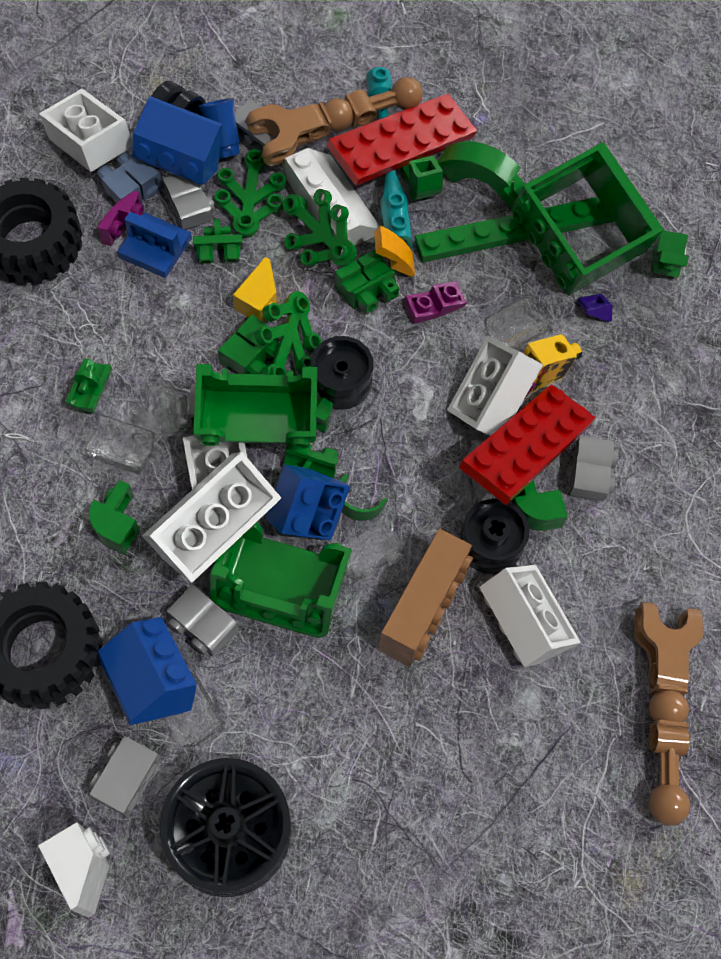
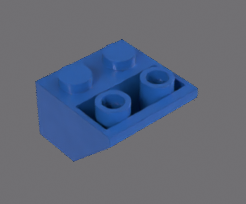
M284 464L275 489L281 499L268 511L265 519L281 534L332 540L350 485L309 468Z

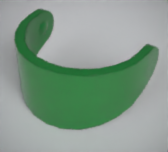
M345 474L340 481L346 483L349 475ZM384 498L378 506L371 509L355 508L345 501L342 513L353 520L367 521L379 515L386 506L388 499Z

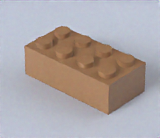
M440 528L438 529L381 632L378 651L408 667L412 666L415 659L421 661L431 639V636L428 634L435 635L445 613L444 608L449 609L459 584L463 583L470 569L469 566L473 560V557L469 556L471 544Z

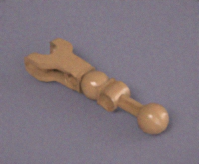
M402 77L394 83L390 91L368 97L365 90H356L351 94H346L344 99L333 98L327 101L325 105L320 102L288 110L278 105L269 104L249 112L245 122L253 134L268 133L275 137V139L266 143L262 150V158L265 164L273 166L284 163L286 157L295 154L298 146L323 138L325 135L328 136L331 130L339 132L346 130L350 125L356 127L357 125L362 126L370 123L375 119L376 111L395 105L403 110L416 107L422 101L423 90L422 85L416 79Z
M641 602L635 612L634 637L640 647L648 654L650 695H653L648 710L650 718L654 721L650 724L649 748L651 752L659 753V786L651 793L648 806L651 815L657 822L667 826H675L684 822L689 815L691 807L689 796L679 787V756H685L689 749L688 723L684 722L688 717L690 709L684 695L688 693L689 651L703 638V619L700 610L688 608L680 615L677 629L673 630L666 627L660 621L656 604Z

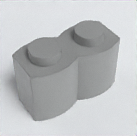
M175 174L162 178L166 196L182 229H188L212 221V211H215L211 196H206L204 193L205 184L201 185Z
M579 436L574 449L569 490L570 496L604 501L608 494L613 493L615 477L611 476V467L615 468L618 459V451L614 450V441Z
M191 585L166 611L171 619L168 624L178 634L182 635L186 632L191 636L193 640L190 643L203 655L209 652L212 656H215L239 630L238 623L194 585Z

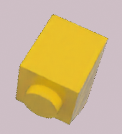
M267 257L260 262L233 294L234 309L248 318L253 314L263 323L266 321L262 312L264 306L277 303L271 262Z

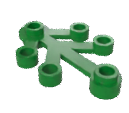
M252 149L245 155V168L248 171L245 190L235 181L231 169L222 168L218 172L219 183L222 186H226L243 204V210L241 211L231 202L229 191L220 189L214 195L216 205L223 208L234 219L233 229L237 234H242L243 238L254 236L259 230L260 221L272 213L283 209L282 196L273 193L281 191L286 187V177L284 174L279 172L273 173L270 177V182L256 191L258 174L266 167L262 158V152L257 149ZM268 197L267 205L253 212L254 206Z
M324 189L316 190L313 200L315 204L319 205V222L306 210L307 202L304 197L297 194H290L283 200L285 212L288 215L298 217L314 232L305 235L289 233L284 240L285 247L297 251L304 246L325 243L330 248L319 252L305 249L300 256L302 264L313 267L317 263L332 260L338 266H346L355 260L357 255L356 247L348 240L347 218L349 216L347 207L336 204L330 210L331 193ZM341 209V215L338 217V212ZM331 219L336 221V237L331 234Z
M295 291L288 295L283 304L271 303L263 308V316L269 322L280 319L285 314L288 315L286 324L272 328L264 326L255 331V340L260 345L271 343L274 339L281 337L273 364L263 367L260 374L287 375L284 366L290 348H292L296 360L295 367L299 374L302 373V367H305L304 363L306 367H311V358L305 356L297 331L298 323L304 337L303 345L307 351H314L322 343L320 336L312 332L308 319L310 312L308 298L304 293Z

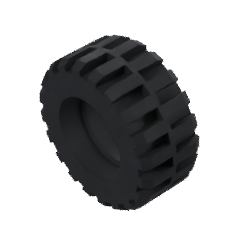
M27 177L19 178L20 181L14 182L10 179L4 181L5 184L0 186V276L2 280L13 283L15 280L18 285H27V282H33L34 285L42 284V280L45 279L51 281L57 278L56 274L59 272L64 273L70 268L69 263L73 264L76 261L78 252L82 247V231L73 202L70 201L69 196L63 190H59L58 186L50 182L45 184L44 180L37 178L34 181H30ZM26 222H42L49 225L42 235L30 241L14 242L5 239L13 228Z
M36 582L35 587H30L28 583L18 585V591L12 593L8 589L1 593L3 599L0 600V696L10 704L17 703L21 708L30 709L32 705H36L39 710L48 709L51 702L55 701L59 706L67 702L65 696L73 692L77 696L81 693L83 689L80 685L84 680L88 683L91 682L94 677L92 668L93 666L98 667L100 663L97 656L98 650L102 648V639L98 633L100 630L87 605L73 591L67 592L64 586L54 584L50 588L47 582ZM50 621L61 624L67 633V640L61 655L52 664L34 671L19 670L13 665L11 661V648L21 631L37 622Z

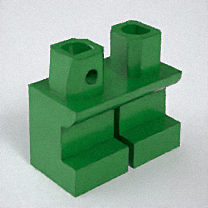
M376 250L358 258L357 262L355 260L335 271L334 287L353 309L359 306L366 314L378 307L379 301L376 296L382 294L387 301H391L399 295V287L394 280L395 271L388 268L383 261V256L377 254Z
M252 314L236 331V334L234 333L218 349L219 363L228 370L230 368L234 369L239 374H260L262 368L267 366L264 362L268 358L274 361L280 342L276 338L271 343L265 345L258 344L254 333L257 329L267 325Z

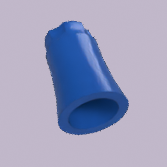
M234 98L220 99L199 105L198 108L203 117L223 124L219 158L239 154L240 139L236 125Z

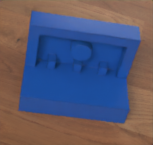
M129 212L124 219L128 236L117 251L118 257L166 278L191 241V232L145 212L140 216Z

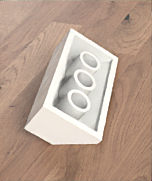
M307 148L285 158L286 180L297 195L306 199L307 211L319 222V205L315 204L313 196L316 190L324 189L332 195L330 210L336 204L347 207L349 211L347 235L348 240L354 246L374 237V231L379 227V224L331 155ZM341 209L338 212V217L341 215ZM331 219V234L336 237V221Z
M243 452L234 453L155 523L142 537L164 561L192 583L268 512L281 497Z

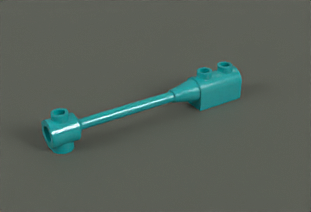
M375 67L367 72L368 97L392 89L391 73L387 68ZM388 108L378 110L379 119L389 116ZM393 170L385 174L383 196L380 202L381 226L394 232L400 238L405 239V242L412 251L413 241L407 196L403 192L396 171Z

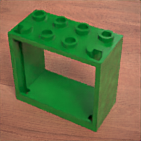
M604 141L523 185L512 207L514 219L517 223L522 224L527 232L528 240L538 248L544 264L551 268L556 276L558 285L569 296L645 253L664 230ZM583 178L586 179L629 243L584 268L541 203V201Z

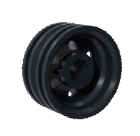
M220 758L199 764L186 772L175 783L164 802L160 817V839L164 853L174 870L189 885L205 894L216 897H236L260 888L279 870L289 849L291 822L285 795L269 773L251 762L235 758ZM211 790H215L219 794V799L216 803H209L206 799L207 793ZM244 792H249L252 795V801L245 805L241 804L240 795ZM223 818H228L229 822L231 820L235 821L231 824L232 831L226 834L223 829L219 832L217 831L221 827L220 820ZM191 819H195L200 823L199 829L194 832H190L187 829V823ZM264 823L267 826L265 834L256 835L254 832L255 825ZM206 850H210L214 854V858L210 863L201 861V854ZM244 852L247 854L248 859L245 864L238 865L235 862L237 853Z

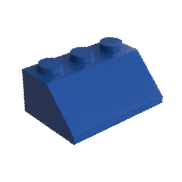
M149 97L133 133L132 157L203 185L218 171L223 124L157 98Z
M162 617L130 623L98 650L97 656L129 725L192 710L197 683Z

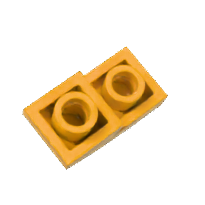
M380 225L374 231L376 253L390 259L391 269L413 277L415 269L413 252L410 247L394 232Z

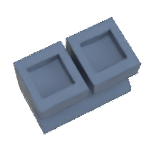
M127 151L118 156L117 164L119 167L113 171L109 166L105 165L97 171L98 178L104 187L105 195L111 197L116 203L133 191L140 193L141 202L143 203L142 199L146 201L163 189L160 171L153 165L133 158Z

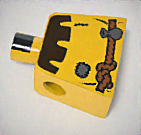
M561 334L528 343L523 354L543 364L534 381L536 386L530 393L562 379L569 371L573 362L582 357V350L579 344H569L565 336Z

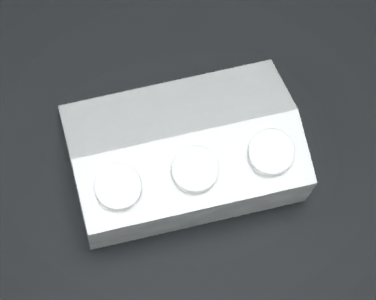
M487 336L447 411L473 428L491 436L516 415L543 364Z
M536 565L505 568L480 586L486 605L492 609L499 622L500 630L507 636L514 648L515 657L524 667L540 664L581 643Z
M75 823L38 846L70 910L89 918L96 912L109 869V864L105 857L110 852L101 836L98 837L96 832L93 833L90 827L85 829L79 823Z

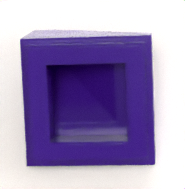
M600 293L577 299V303L587 315L607 322L612 321L613 305L603 294Z

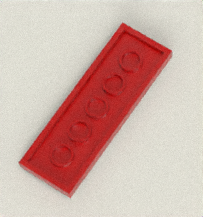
M449 93L421 103L414 108H408L330 138L326 146L357 186L408 165L409 161L430 156L446 149L449 145L469 140L475 136L477 130Z
M551 384L466 456L458 468L507 505L592 425L596 417L588 412L585 407L568 397L562 390Z

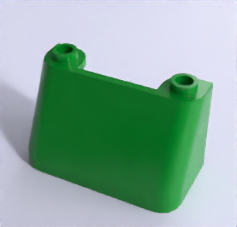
M196 364L193 434L195 439L201 441V445L217 446L219 442L292 444L294 448H308L310 443L316 441L317 367H302V373L294 376V371H288L287 375L229 374L228 369H222V374H220L219 372L212 371V364Z
M256 522L216 560L210 574V599L226 612L311 637H325L328 634L352 549L344 547L339 543L324 545L320 554L263 538V529Z

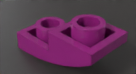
M133 191L126 195L102 219L97 227L102 244L112 246L116 237L119 238L121 236L123 226L126 227L124 219L129 212L139 216L143 214L144 205L141 202L139 192Z
M457 281L433 285L429 292L406 295L403 300L412 324L441 317L467 304Z

